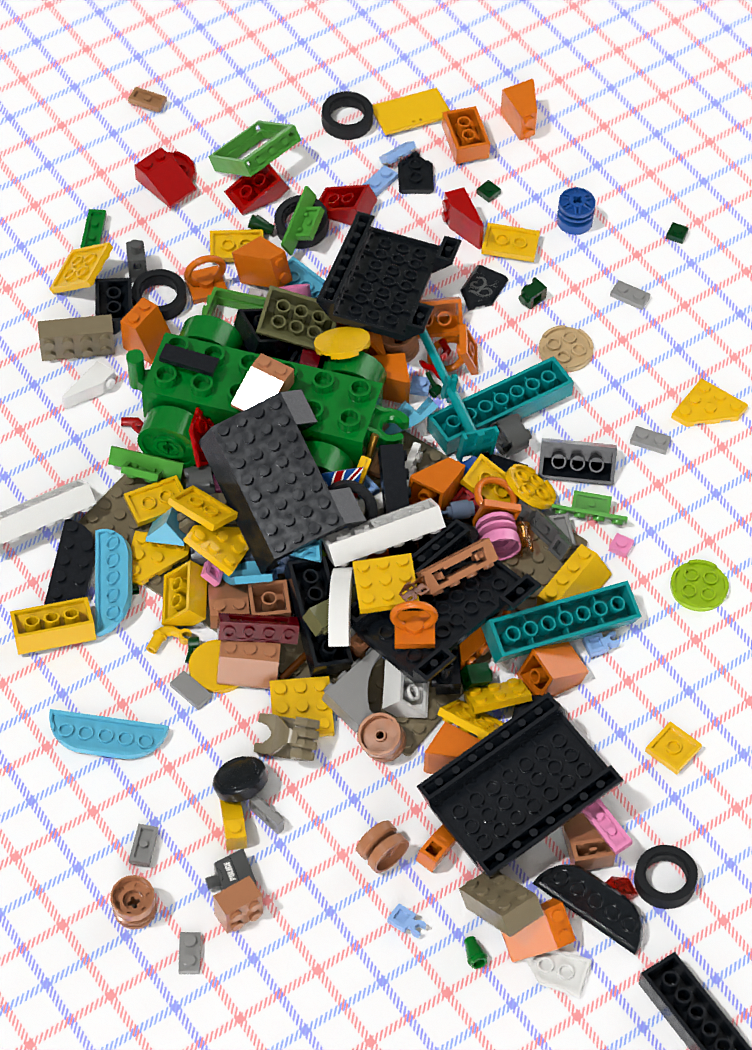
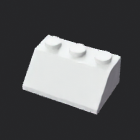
M385 659L382 709L396 717L426 718L428 715L429 682H412Z

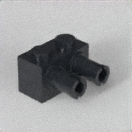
M458 649L451 651L456 656V659L431 679L432 687L436 689V695L460 694L461 680Z

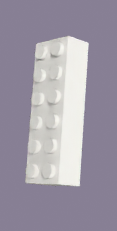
M77 479L1 511L0 548L4 546L3 543L20 540L24 534L28 533L31 535L39 532V528L43 526L51 527L57 524V520L62 518L64 520L70 519L75 516L74 513L91 510L92 506L97 503L89 483Z
M432 498L368 520L351 530L346 528L322 538L328 559L335 567L342 568L348 566L351 561L365 560L370 554L384 553L387 548L392 546L397 548L403 546L406 541L420 540L425 534L439 533L446 526L439 505Z

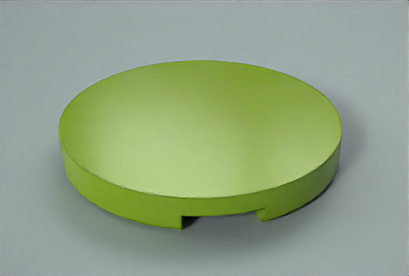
M701 559L689 560L687 563L676 568L670 581V590L674 599L681 606L697 612L710 611L719 607L725 601L729 589L728 578L717 565Z

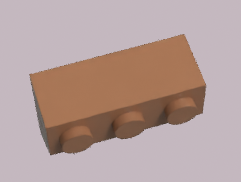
M221 640L217 684L270 689L269 681L277 680L281 644Z

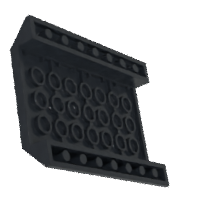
M548 692L418 784L417 789L434 815L479 871L490 878L624 780L612 765L607 766L562 714L561 706Z

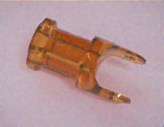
M523 521L516 523L517 533L521 542V550L518 554L522 557V550L529 547L530 551L534 552L533 538L530 536L531 524Z

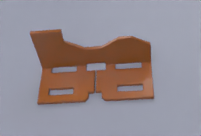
M420 576L413 583L410 581L403 586L399 595L404 601H408L407 599L410 597L412 599L409 601H414L417 599V595L422 596L430 591L422 581L424 576Z

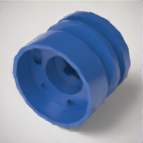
M579 187L569 188L562 192L559 197L556 221L558 227L563 232L571 235H581L592 228L596 205L594 195L590 191Z

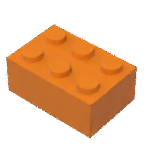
M473 106L443 112L442 128L455 163L489 158L490 142L477 107Z

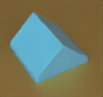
M173 507L152 522L146 536L147 542L185 545L183 539L186 534L179 530L178 513Z

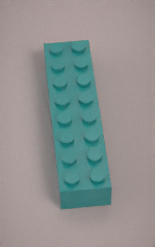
M553 356L462 399L476 429L480 430L489 428L492 423L510 414L514 415L517 413L523 419L571 396L574 381ZM452 404L427 417V430L444 453L448 455L458 450L461 435L466 432Z
M627 580L488 620L481 628L494 663H499L530 654L534 648L571 642L600 632L633 624L642 616Z

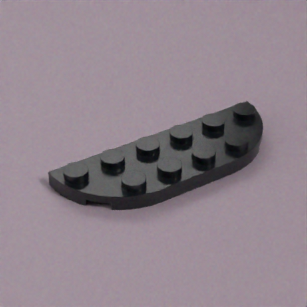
M67 519L64 522L44 605L87 597L95 566V541L90 531L77 521Z
M570 864L549 868L534 880L532 884L552 898L563 902L565 907L632 954L636 955L643 939L642 921L636 907L623 894L588 870Z

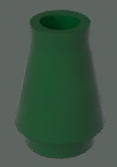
M252 215L248 228L251 230L263 229V233L272 235L275 225L259 215Z

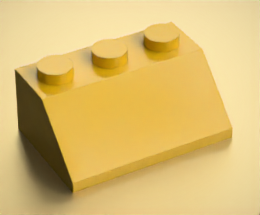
M190 560L164 575L162 625L194 626L206 619L207 581L200 576L203 569L201 565Z

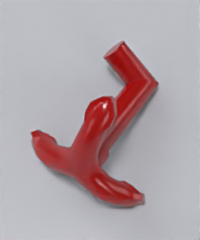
M442 338L438 342L443 349L440 358L444 363L452 350L445 338ZM419 360L421 367L433 372L441 381L433 364Z

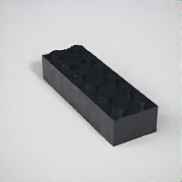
M322 556L321 562L307 559L287 561L284 574L295 617L298 618L299 633L311 677L342 673L345 670L348 672L353 664L350 647H328V634H321L315 637L302 618L309 608L329 599L331 575L326 557Z
M676 952L671 953L641 972L638 982L639 986L689 1050H752Z

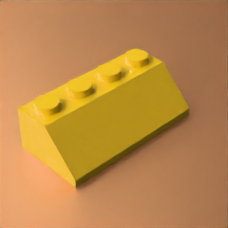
M581 544L539 593L536 606L602 588L612 573L596 552Z
M88 597L10 611L18 655L96 640L94 621Z

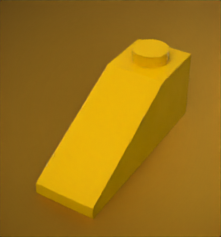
M219 799L226 850L247 848V836L241 802H225Z

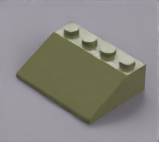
M270 285L256 334L315 351V338L321 333L335 328L337 322L332 321L316 302L317 299Z

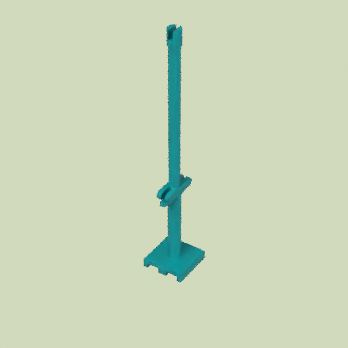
M425 329L424 333L419 334L443 383L441 398L446 399L447 403L452 404L466 432L461 435L456 454L457 460L462 462L463 457L470 455L471 457L476 456L478 458L480 453L488 452L489 455H492L500 432L498 427L476 429L456 388L458 382L457 374H452L450 377L427 329Z

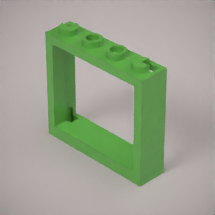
M258 120L209 155L208 158L216 172L251 177L300 142L301 138L295 125ZM264 138L270 139L245 158L236 159Z
M214 287L211 295L207 296V305L203 306L202 315L213 316L217 305L236 309H263L266 298ZM243 344L242 350L248 351Z

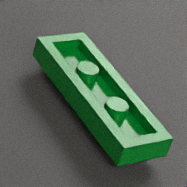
M88 210L80 248L101 244L107 216L106 210Z

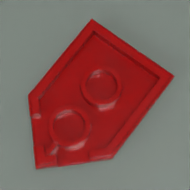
M198 407L195 409L188 432L196 467H201L209 463L198 441L214 426V423L209 418L207 419Z

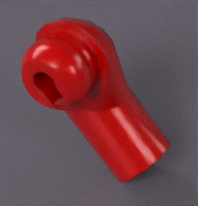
M121 417V426H130L136 433L140 432L143 425L140 418Z

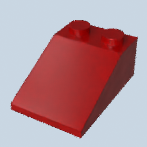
M161 147L134 165L135 179L169 208H172L197 190L175 159Z
M269 163L251 177L241 176L224 192L239 212L244 215L278 200L290 188Z
M369 184L325 187L319 198L326 208L328 219L347 225H352L358 211L370 214L378 200Z
M465 187L444 192V200H442L443 212H441L443 222H446L449 229L474 247L482 249L484 225Z

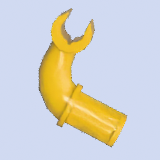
M169 625L160 627L152 632L153 636L146 646V650L156 654L162 642L166 641L169 636L177 637L181 644L188 645V639L184 638V636L192 637V632L187 628L179 629Z

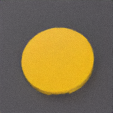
M355 327L333 328L321 333L314 340L315 352L319 356H331V359L334 360L358 356L360 351L368 349L371 344L369 333L364 329Z
M514 464L507 470L505 474L507 484L522 501L541 510H547L552 507V504L556 501L555 490L548 480L544 481L535 474L536 470L523 464Z
M210 640L201 644L191 654L189 674L210 692H217L218 694L231 692L239 686L217 684L221 640Z

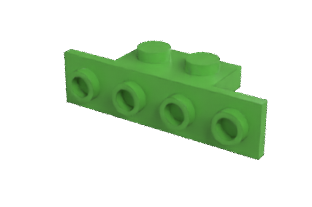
M309 186L304 187L281 242V247L289 255H293L299 240H313L325 212L322 207H313L317 196Z
M111 446L108 464L121 467V473L126 474L129 478L139 477L149 483H155L162 477L169 478L177 475L179 481L182 479L183 462L117 446Z
M574 490L572 507L552 504V510L558 515L570 513L574 514V517L585 519V516L593 517V520L598 522H604V519L611 520L612 524L623 525L628 520L627 516L609 514L612 496Z

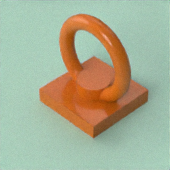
M216 255L201 256L190 262L186 267L183 275L193 304L207 302V296L211 295L214 287L227 289L222 277L226 271V263L221 257ZM214 262L218 264L216 266L193 271L197 266L203 263Z
M459 325V337H443L447 343L457 344L456 348L459 357L457 361L445 366L449 373L457 370L465 363L471 376L478 374V345L467 325ZM439 340L434 343L436 350L441 347L438 342ZM427 353L428 364H433Z
M489 476L482 478L475 485L474 498L479 505V509L472 520L473 526H476V522L484 515L499 511L512 514L516 521L522 511L521 504H517L518 496L511 490L506 480ZM488 484L499 485L509 493L510 503L483 499L481 491Z
M405 601L393 607L390 612V620L395 625V649L435 648V623L438 620V612L431 604L423 601ZM406 609H422V610H424V611H404V610H406Z

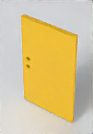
M437 87L372 105L373 115L385 136L441 121L443 112L450 111Z

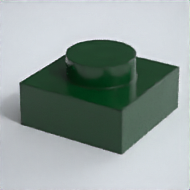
M487 180L477 188L476 194L490 203L501 194V188Z
M672 222L666 234V239L683 244L689 227Z

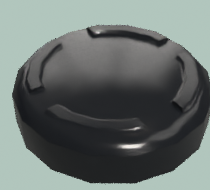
M241 756L233 758L218 769L213 777L212 786L219 799L225 802L239 803L255 797L264 788L268 781V771L262 760L256 757Z

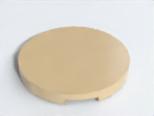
M559 325L548 329L542 335L538 351L542 361L554 356L566 372H574L588 365L592 359L594 347L590 336L582 329Z

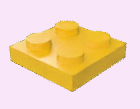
M670 721L647 745L645 752L677 775L702 748V744Z

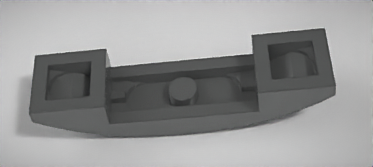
M520 499L517 504H521L522 511L516 520L522 526H528L549 546L548 550L559 561H563L572 547L567 536L546 515Z

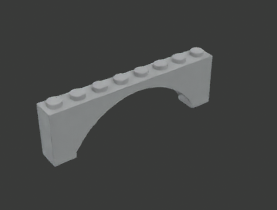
M371 647L366 651V656L362 660L358 658L351 665L352 669L348 672L346 670L338 676V681L335 684L331 682L323 690L325 693L322 700L355 733L358 732L362 721L373 714L369 709L368 681L372 668L382 656Z

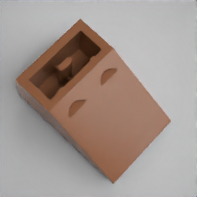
M583 813L576 815L561 826L571 865L580 866L586 870L614 866L616 855Z

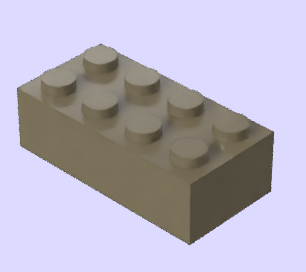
M111 314L37 321L42 361L115 354Z
M500 871L490 878L482 873L459 888L468 910L509 937L544 915L537 895Z

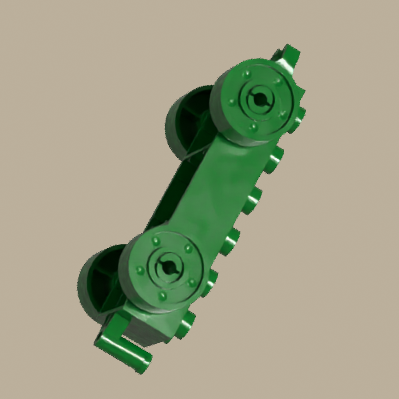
M195 315L188 318L184 322L179 335L165 332L151 368L145 370L144 355L141 350L133 349L126 354L129 385L131 388L142 392L145 420L139 432L137 442L143 453L183 462L184 468L192 467L195 465V459L188 431L195 409L198 407L203 412V415L207 419L209 418L214 425L241 412L231 407V403L251 365L260 354L243 351L242 336L228 322L209 315ZM168 343L219 358L220 363L213 377L160 362L159 356L165 344ZM362 351L359 352L358 356L348 359L334 360L331 359V356H327L322 369L273 358L294 369V384L288 391H303L318 422L303 430L301 434L320 473L357 468L361 456H365L372 433L379 435L376 444L377 448L380 445L403 444L404 436L402 433L390 435L386 434L382 429L385 424L394 423L402 430H407L409 428V417L399 410L382 407L386 371L383 365L373 356Z

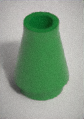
M474 936L467 937L464 940L467 962L473 969L482 968L487 964L488 956Z

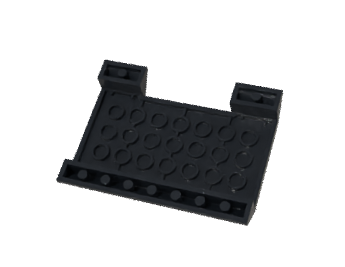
M358 211L316 302L332 321L361 328L401 341L424 333L434 306L420 303L432 273L453 264L462 240L444 235L440 246L375 228L373 227L375 216Z
M302 390L279 392L212 426L198 441L229 507L238 512L237 519L235 520L261 574L278 567V560L346 526L351 530L367 522L351 488L329 490L301 432L318 422Z
M455 519L412 554L414 573L474 543L475 541L471 539V529L458 519ZM468 557L445 570L437 571H442L443 575L446 576L470 563H477L480 560L472 561L471 557ZM497 560L493 562V567L486 570L483 568L479 569L477 575L468 579L466 577L460 579V584L451 588L450 586L443 588L444 592L439 595L424 594L419 596V601L431 604L438 612V620L435 623V648L395 649V625L390 620L391 610L360 614L358 599L351 604L350 625L360 639L412 682L428 683L456 659V656L451 653L453 649L497 612L517 608L541 587V584L529 574H525L521 578L501 561ZM406 609V610H404V611H424V610H422V609Z

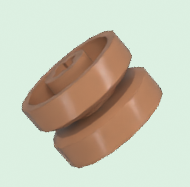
M379 712L369 715L358 728V743L367 755L375 761L384 763L393 761L405 749L407 741L405 731L397 720L387 713Z
M389 820L377 823L362 836L356 846V852L364 860H368V865L375 873H382L394 866L404 856L409 848V842L401 833H397V828Z

